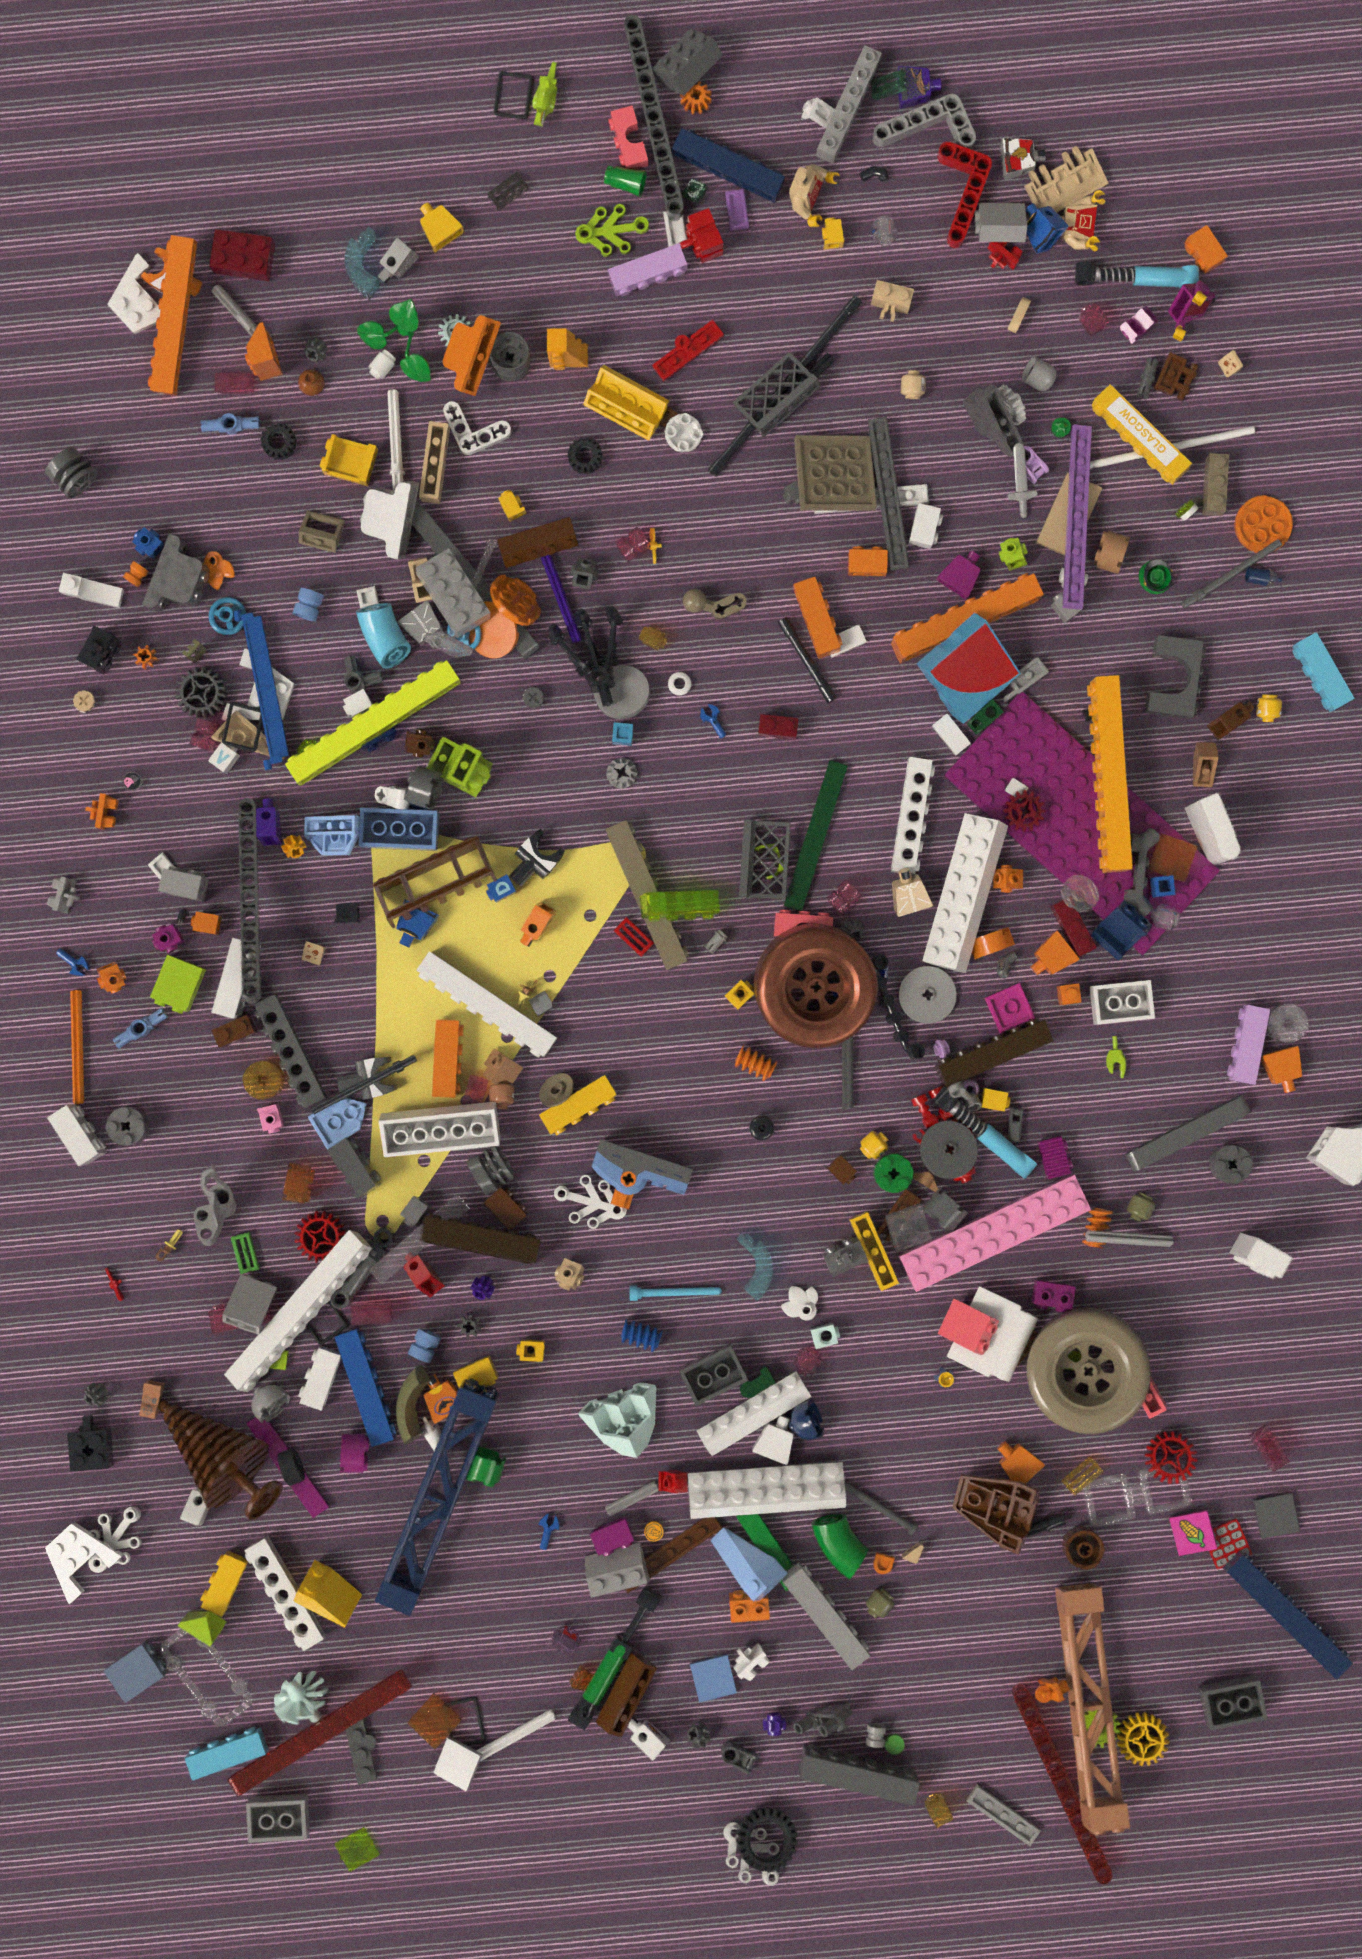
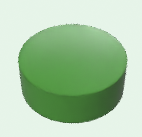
M895 1733L888 1735L885 1739L886 1750L893 1755L900 1754L904 1749L903 1738Z

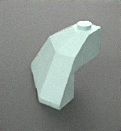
M641 1382L634 1384L632 1389L625 1392L621 1389L608 1394L606 1399L598 1401L596 1398L589 1401L578 1414L604 1444L621 1455L637 1458L648 1446L655 1426L656 1386Z

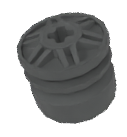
M515 332L498 334L489 356L494 373L505 381L522 379L530 368V354L526 340Z
M68 447L58 453L45 469V474L54 484H59L58 488L69 499L79 496L90 487L98 473L91 467L88 461H84V457L75 447Z
M490 1146L493 1155L487 1149L484 1150L486 1157L484 1161L479 1155H475L466 1161L473 1177L486 1195L498 1189L496 1179H499L503 1185L507 1183L504 1175L510 1181L515 1179L509 1160L497 1146Z

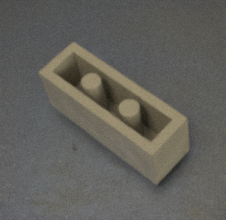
M1210 453L1205 459L1202 515L1222 516L1226 512L1229 454Z

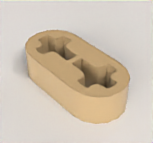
M1022 297L1007 330L1013 333L1017 332L1031 300Z

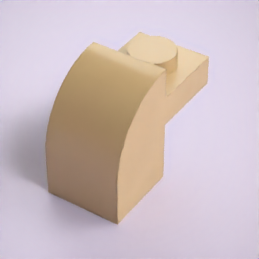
M427 557L408 560L416 603L432 600L416 575V567L428 561Z

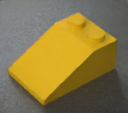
M314 1560L293 1601L345 1628L362 1594L332 1568Z

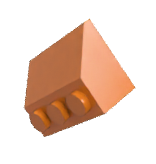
M261 322L246 346L247 354H245V359L254 376L257 375L262 381L283 374L273 339L264 323Z

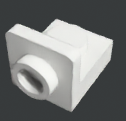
M819 98L808 100L803 106L802 118H810L825 128L828 126L835 109Z

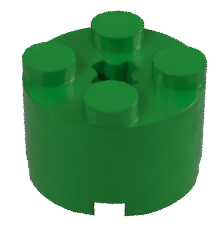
M889 1153L877 1160L873 1168V1177L877 1185L883 1190L890 1193H898L907 1189L912 1182L913 1168L905 1157ZM892 1168H895V1171L898 1172L897 1175H894V1178L888 1174L889 1171H892Z
M479 1447L466 1480L472 1482L477 1480L483 1482L485 1486L494 1487L495 1483L500 1482L506 1457L503 1456L502 1459L499 1457L500 1453L488 1448Z

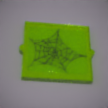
M365 1827L334 1843L341 1856L340 1860L344 1861L349 1872L380 1855L373 1843L374 1839L370 1838Z

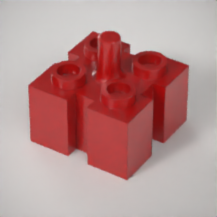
M707 208L688 216V223L686 224L688 239L680 242L681 248L685 249L694 245L693 252L697 259L700 258L701 263L722 256L724 243L716 228L710 209Z

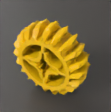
M1136 1712V1718L1133 1719L1129 1715L1130 1721L1128 1723L1125 1720L1122 1721L1125 1727L1118 1728L1121 1733L1116 1735L1117 1739L1120 1740L1117 1742V1745L1122 1747L1120 1749L1121 1754H1125L1126 1760L1131 1759L1132 1764H1136L1138 1761L1139 1765L1143 1766L1144 1761H1146V1764L1150 1766V1760L1157 1763L1156 1757L1163 1758L1164 1755L1161 1752L1168 1751L1165 1745L1170 1744V1741L1166 1738L1169 1736V1733L1165 1731L1166 1726L1161 1724L1160 1718L1155 1719L1153 1714L1148 1717L1146 1712H1143L1142 1717H1140L1139 1713ZM1147 1725L1156 1729L1158 1737L1149 1734ZM1139 1726L1138 1731L1131 1733L1133 1729ZM1145 1735L1147 1739L1141 1743L1139 1739ZM1128 1741L1138 1745L1139 1753L1129 1748ZM1150 1746H1154L1153 1749L1147 1752Z

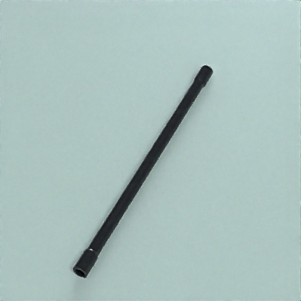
M854 295L849 300L841 313L799 361L805 368L809 366L845 321L862 304V301ZM789 374L783 382H793V374ZM796 374V380L801 374ZM779 387L772 395H778ZM782 387L781 395H784L790 387ZM768 399L767 408H773L778 403V399ZM757 412L753 419L758 422L763 418V412ZM750 422L747 423L721 456L708 468L709 473L714 477L718 476L731 457L756 429Z

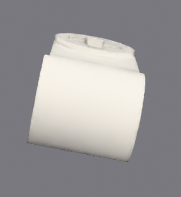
M379 786L375 790V799L378 803L397 809H409L410 803L404 800V794L408 788Z

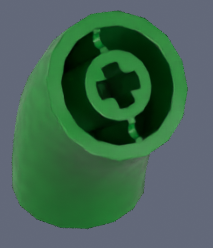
M830 1514L813 1520L811 1525L822 1552L830 1563L850 1580L866 1557L869 1548L856 1537L845 1514Z

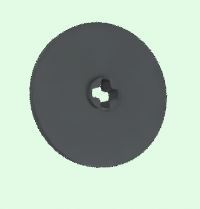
M942 1121L926 1131L921 1140L920 1154L924 1165L931 1173L940 1178L955 1179L965 1175L972 1169L977 1159L978 1146L974 1135L967 1127L954 1121ZM946 1145L948 1147H953V1150L951 1151L952 1155L950 1153H945V1149H947Z

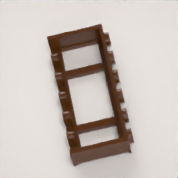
M476 835L465 839L457 845L449 846L444 851L434 853L422 861H417L407 868L397 870L394 874L380 878L372 883L386 919L393 929L396 927L393 919L403 916L405 920H410L412 918L410 911L420 907L422 912L429 911L428 903L438 899L440 904H445L447 902L445 895L455 891L458 896H462L465 893L462 887L473 883L475 888H479L482 886L480 879L490 875L495 882L497 878ZM478 849L485 867L464 876L457 858ZM451 861L459 879L415 899L408 881ZM403 884L409 902L389 911L382 893Z

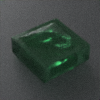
M691 178L682 192V196L699 204L708 186Z

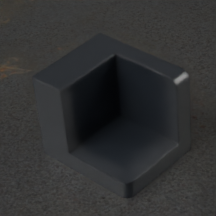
M337 904L334 923H360L359 904Z

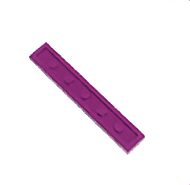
M255 1417L247 1423V1426L257 1440L268 1443V1455L280 1471L278 1453L289 1448L270 1421L266 1422L263 1420V1423H261ZM304 1470L305 1480L290 1487L312 1518H315L329 1508V1504Z

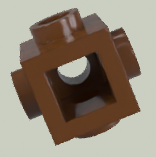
M407 730L404 749L407 753H413L415 757H424V755H430V750L434 749V739H432L430 733H427L428 730Z

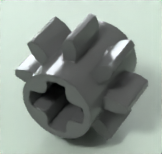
M315 337L313 340L309 339L305 343L306 348L303 351L309 360L317 363L319 360L323 361L327 357L326 352L329 349L323 340Z
M852 917L843 920L839 929L857 940L862 936V930L865 928L862 926L863 923L859 918L854 920Z
M470 1314L468 1319L462 1316L463 1323L457 1324L462 1329L459 1334L465 1333L466 1339L469 1338L470 1334L476 1337L477 1333L475 1330L482 1328L477 1326V1322L480 1319H473L472 1314ZM468 1322H471V1325L474 1326L470 1331L465 1326Z
M93 1382L84 1390V1399L90 1406L96 1404L97 1407H100L108 1399L106 1397L108 1390L101 1383L96 1386Z
M693 1724L687 1732L688 1742L693 1743L692 1747L706 1748V1745L711 1740V1730L706 1729L705 1724Z

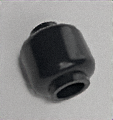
M764 1115L757 1116L751 1120L749 1131L755 1139L766 1140L772 1136L774 1124L770 1118Z

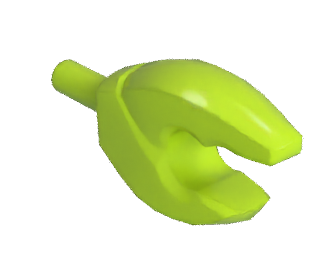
M1112 1036L1113 1049H1110L1107 1053L1106 1065L1109 1072L1113 1074V1065L1118 1062L1120 1078H1124L1127 1067L1126 1058L1122 1050L1118 1049L1117 1036Z

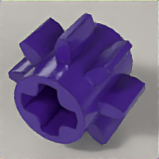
M481 1276L480 1279L475 1277L470 1289L473 1290L472 1294L474 1297L484 1300L486 1297L490 1299L496 1287L492 1286L493 1280L491 1278Z
M768 1713L767 1718H763V1730H767V1734L771 1736L781 1735L782 1730H786V1718H782L781 1713Z

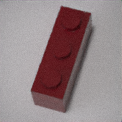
M1071 897L1050 906L1071 949L1078 957L1097 948Z

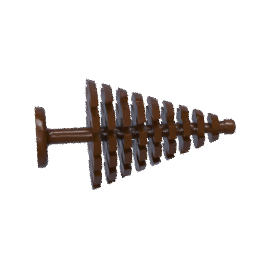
M162 1400L159 1403L158 1409L165 1413L163 1420L168 1425L169 1432L173 1434V1439L181 1455H183L186 1466L188 1465L190 1475H193V1481L198 1487V1491L207 1508L212 1509L215 1507L216 1509L235 1498L243 1489L251 1496L245 1508V1516L249 1520L258 1519L274 1505L282 1493L283 1484L273 1480L259 1488L252 1481L255 1478L253 1475L260 1471L265 1463L263 1460L268 1456L269 1445L267 1442L257 1440L255 1437L246 1435L241 1431H236L232 1427H225L224 1424L214 1422L210 1418H204L198 1413L192 1415L193 1412L186 1409L181 1410L182 1407L176 1404L171 1406L167 1400Z

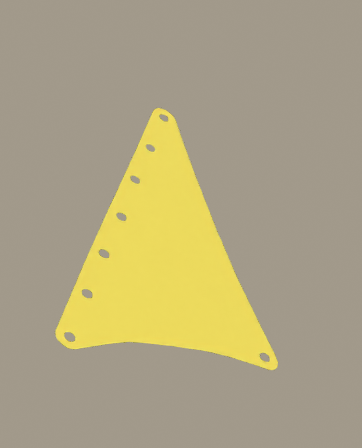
M439 835L438 851L371 848L373 883L380 878L394 874L397 870L407 868L417 861H422L434 853L444 851L449 846L457 845L463 841ZM611 842L565 850L556 867L545 879L540 878L534 873L522 888L510 878L517 893L498 903L494 899L490 900L486 893V890H488L487 884L493 882L490 875L480 879L482 886L479 888H475L473 883L462 887L465 892L462 896H458L455 891L445 895L447 899L445 904H440L438 899L428 903L429 911L440 916L423 941L414 938L410 948L399 943L404 933L396 929L399 917L393 919L396 927L392 929L374 889L377 948L375 1058L391 1057L392 1062L381 1066L377 1073L392 1066V1063L398 1060L402 1061L412 1055H415L417 1062L405 1067V1070L398 1074L396 1072L380 1080L379 1082L384 1085L391 1086L397 1084L398 1089L373 1098L369 1166L372 1170H376L381 1176L380 1182L382 1183L367 1194L365 1224L373 1237L375 1232L382 1228L376 1222L377 1217L380 1215L388 1217L389 1223L386 1227L391 1228L394 1233L397 1231L405 1219L400 1213L413 1196L420 1197L450 1152L441 1151L384 1157L379 1127L381 1113L461 1105L460 1100L464 1095L472 1097V1104L483 1103L489 1095L490 1086L494 1084L483 1076L488 1068L484 1063L492 1050L495 1048L513 1060L522 1047L514 1042L515 1037L510 1043L503 1042L501 1039L502 1033L498 1031L499 1026L494 1023L489 1025L483 1021V1015L478 1012L475 1015L466 1009L468 1005L462 1001L458 1004L450 998L452 994L447 991L442 993L434 987L436 985L431 980L426 982L419 977L420 973L416 970L430 951L513 1008L520 996L518 991L523 989L521 984L531 988L537 979L538 982L534 991L529 992L531 997H526L519 1012L538 1024L544 1014L538 1017L528 1000L543 991H546L551 1001L555 999L629 887ZM482 844L497 879L505 875L509 876L522 862L515 855L518 848ZM642 846V848H643L644 851H642V852H640V853H641L643 859H645V858H646V852H645L644 847ZM478 849L457 858L464 876L485 867ZM558 850L538 851L542 855L549 856L553 853H556ZM450 861L409 880L408 883L416 899L459 878ZM403 884L382 893L389 911L403 905L405 899L409 901ZM542 902L557 911L542 937L538 940L534 939L530 947L520 942L524 935L521 928L534 906ZM589 909L594 910L597 915L596 919L592 922H588L584 918V913ZM533 924V929L537 930V926ZM547 970H553L556 973V979L553 982L549 983L544 980V973ZM436 1020L461 1021V1025H464L463 1036H460V1044H463V1053L459 1055V1063H462L461 1075H458V1082H461L460 1094H457V1098L432 1097ZM425 1154L430 1157L431 1162L427 1167H421L418 1164V1158L421 1155ZM380 1233V1239L389 1238L387 1233Z

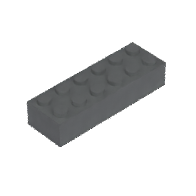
M814 1744L803 1745L798 1766L800 1779L915 1806L920 1782L913 1768L906 1766L898 1768L890 1762L881 1764L877 1763L875 1759L868 1757L860 1759L852 1753H846V1755L839 1754V1751L828 1748L823 1750Z

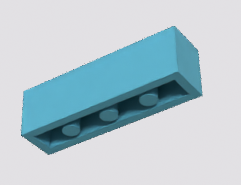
M1317 632L1292 646L1295 658L1301 661L1304 674L1312 680V687L1316 693L1320 694L1322 698L1321 703L1326 710L1328 709L1329 712H1332L1355 699Z
M255 1727L246 1729L244 1734L237 1736L235 1733L227 1736L224 1741L219 1742L215 1740L208 1743L207 1747L200 1748L198 1746L189 1750L185 1761L192 1781L266 1755L269 1749L262 1728L255 1729Z

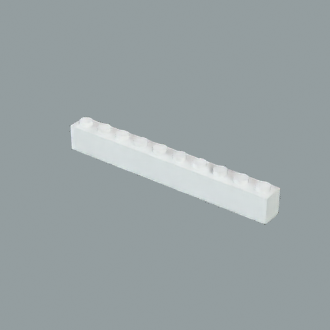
M349 1230L224 1374L237 1390L248 1392L255 1387L256 1382L268 1372V1368L293 1343V1339L306 1328V1324L318 1314L319 1309L331 1299L332 1294L343 1285L345 1279L354 1273L358 1264L367 1258L372 1247L359 1233Z

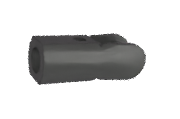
M1010 1106L1007 1140L1020 1141L1023 1107L1013 1108V1106ZM1013 1115L1019 1116L1018 1122L1012 1121Z

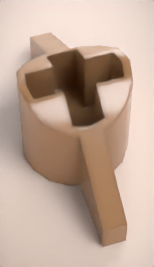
M929 1172L913 1174V1179L934 1192L938 1190L935 1178Z

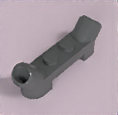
M1147 828L1141 834L1131 833L1130 835L1131 853H1136L1133 887L1132 890L1127 889L1124 891V900L1133 905L1135 910L1143 917L1153 910L1152 904L1143 895V888L1147 886L1145 869L1149 867L1147 851L1160 841L1159 834L1153 828Z

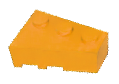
M566 328L547 329V354L550 368L564 370L565 367H588V344H582L580 338L576 340L575 335Z

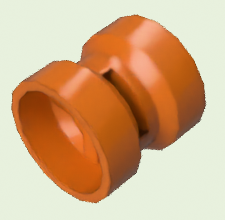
M133 561L130 565V572H125L123 578L139 588L142 584L141 578L146 577L149 571Z

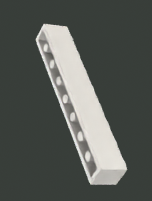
M430 951L416 970L420 973L419 977L426 982L431 980L436 984L434 986L442 993L447 991L452 994L450 997L458 1004L462 1001L468 1005L466 1009L475 1015L477 1012L483 1015V1021L489 1025L496 1024L499 1026L498 1031L506 1036L508 1034L514 1036V1042L522 1047L527 1045L531 1048L529 1052L538 1058L541 1055L545 1057L557 1040L556 1036Z

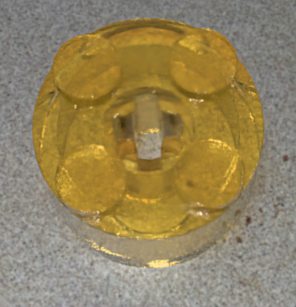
M258 1061L251 1064L244 1072L242 1077L243 1086L246 1092L255 1099H271L282 1091L285 1076L277 1064L270 1061ZM261 1076L267 1077L266 1084H261Z

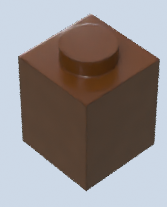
M841 1155L826 1167L843 1185L845 1183L849 1185L856 1178L854 1174L857 1171Z

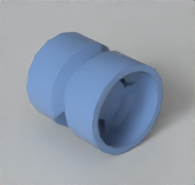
M300 588L298 594L300 602L295 603L292 614L316 622L319 614L316 607L322 604L324 595L313 590Z
M418 1328L415 1335L416 1342L411 1344L408 1354L421 1361L431 1363L435 1354L433 1349L438 1347L441 1337L429 1330Z

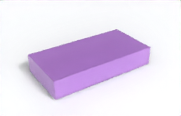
M744 189L726 191L725 197L730 231L748 229L749 221Z

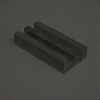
M517 171L488 192L487 196L491 199L497 210L500 211L527 191L529 186ZM516 179L519 180L514 185L505 190L502 194H500L498 197L494 198V196L497 193H499L509 184L514 182ZM523 185V186L520 187L518 190H516L514 193H512L510 196H508L506 199H504L502 202L498 203V202L501 201L503 198H505L507 195H509L511 192H513L515 189H517L519 186Z

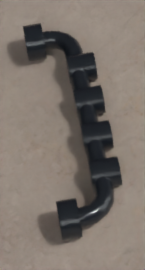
M883 954L876 955L871 961L876 971L878 989L881 994L878 1002L880 1006L886 1007L888 1011L886 1022L890 1025L893 1024L895 1028L893 1039L901 1043L904 1051L911 1059H921L925 1055V1048L918 1043L910 1046L907 1040L909 1034L903 1029L900 1023L901 1015L899 1012H896L893 1005L894 997L887 991V980L880 974V970L887 968L888 958Z

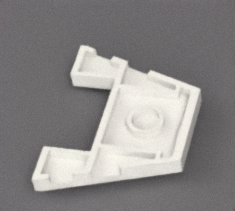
M138 253L135 255L108 302V306L134 334L155 326L157 318H160L161 311L158 304L137 282L142 273H146L151 268Z
M244 649L239 665L252 669L249 651ZM272 668L283 720L295 684ZM254 683L247 705L260 709ZM229 703L226 704L222 716V720L226 721L227 714L230 705ZM233 706L232 714L237 710L247 720L259 721L261 713Z
M75 1522L69 1525L45 1548L69 1604L84 1592V1589L72 1575L94 1554L97 1553L108 1568L123 1556L122 1552L119 1550L115 1551L105 1541L101 1542L94 1537V1534Z

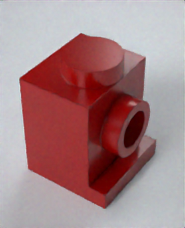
M678 1470L659 1471L658 1491L674 1494L688 1492V1473Z

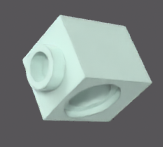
M833 1323L810 1328L816 1349L838 1344L837 1338H840L838 1326L834 1327ZM825 1330L831 1332V1337L828 1340L821 1339V1333Z

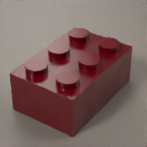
M215 229L209 267L213 274L270 282L275 243L272 237Z

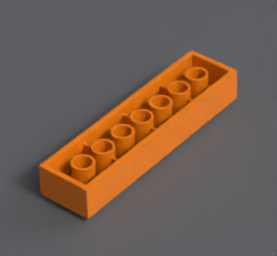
M1023 574L1012 584L1008 581L1000 585V588L996 591L990 589L984 592L983 596L977 600L973 597L965 601V604L961 607L955 605L949 608L948 612L944 615H941V613L935 614L926 623L920 621L914 624L911 630L906 631V629L896 632L891 646L899 663L902 664L934 649L937 645L943 643L955 629L974 613L984 618L989 624L1038 602L1044 594L1035 574Z

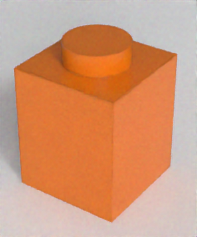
M196 911V914L191 919L193 931L219 935L222 916Z
M1079 983L1057 986L1059 1005L1082 1003Z

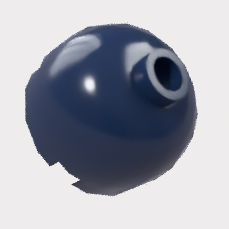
M808 1400L797 1405L792 1411L791 1421L789 1422L791 1431L804 1440H815L824 1436L825 1430L820 1427V1422H823V1419L816 1404Z

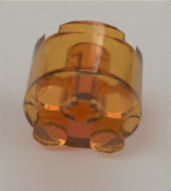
M289 1162L288 1167L292 1169H288L283 1190V1194L286 1195L282 1196V1200L305 1204V1202L310 1200L312 1188H308V1185L313 1183L315 1169H312V1166Z

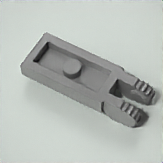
M1039 657L1019 670L1021 674L1009 684L1014 691L1004 696L1002 699L1004 703L1049 673Z

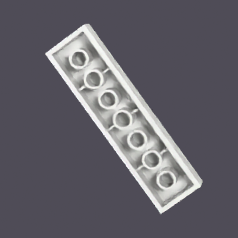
M964 814L922 961L934 966L966 973L1008 825L999 820Z
M842 1462L688 1473L691 1519L846 1508Z

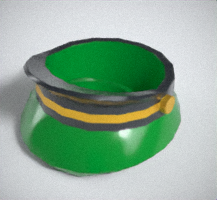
M1153 559L1146 562L1140 568L1139 582L1147 592L1161 594L1169 589L1173 579V571L1164 560Z

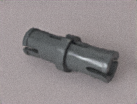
M1147 358L1144 373L1140 376L1141 383L1137 392V396L1142 398L1143 391L1144 399L1149 398L1152 383L1156 379L1154 375L1159 364L1157 359H1154L1152 364V358Z

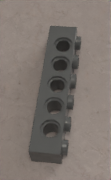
M275 994L254 1004L256 1007L254 1013L257 1019H261L264 1024L262 1029L266 1037H270L272 1041L270 1046L274 1054H278L281 1059L279 1065L283 1072H287L289 1076L287 1081L291 1089L295 1088L297 1093L295 1097L299 1106L308 1108L327 1099L326 1093L279 996ZM272 1012L277 1015V1020L274 1023L268 1020V1016ZM282 1029L285 1032V1038L280 1041L276 1034ZM287 1047H291L294 1050V1054L290 1058L285 1055ZM296 1064L302 1067V1072L299 1075L293 1072V1067ZM305 1081L309 1082L311 1086L308 1092H304L301 1088L302 1083Z

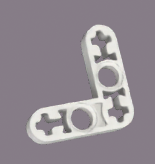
M448 402L444 406V415L460 451L465 455L479 452L506 440L511 435V427L506 421H498L471 433L460 406L456 402ZM450 407H453V409H458L455 411V414L458 418L455 421L452 414H448V412L450 411ZM457 424L465 425V431L463 433H457L455 431V426ZM500 426H503V428H508L505 430L506 434L503 435L501 432H499L496 434L497 438L494 439L493 433L491 432L492 429H494V433H496L500 430ZM483 433H488L491 438L489 442L483 443L480 441V436ZM474 437L477 438V442L480 445L477 447L476 443H474L471 445L470 450H467V448H463L465 446V442L468 441L469 444L475 442L473 439Z

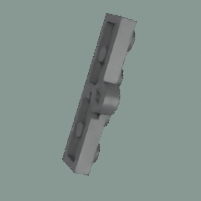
M361 1703L341 1707L357 1783L360 1785L377 1781L378 1777L371 1751L376 1745L377 1738L374 1734L366 1732Z

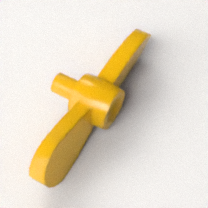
M650 528L651 542H649V550H652L653 564H656V550L661 548L662 544L655 542V529Z

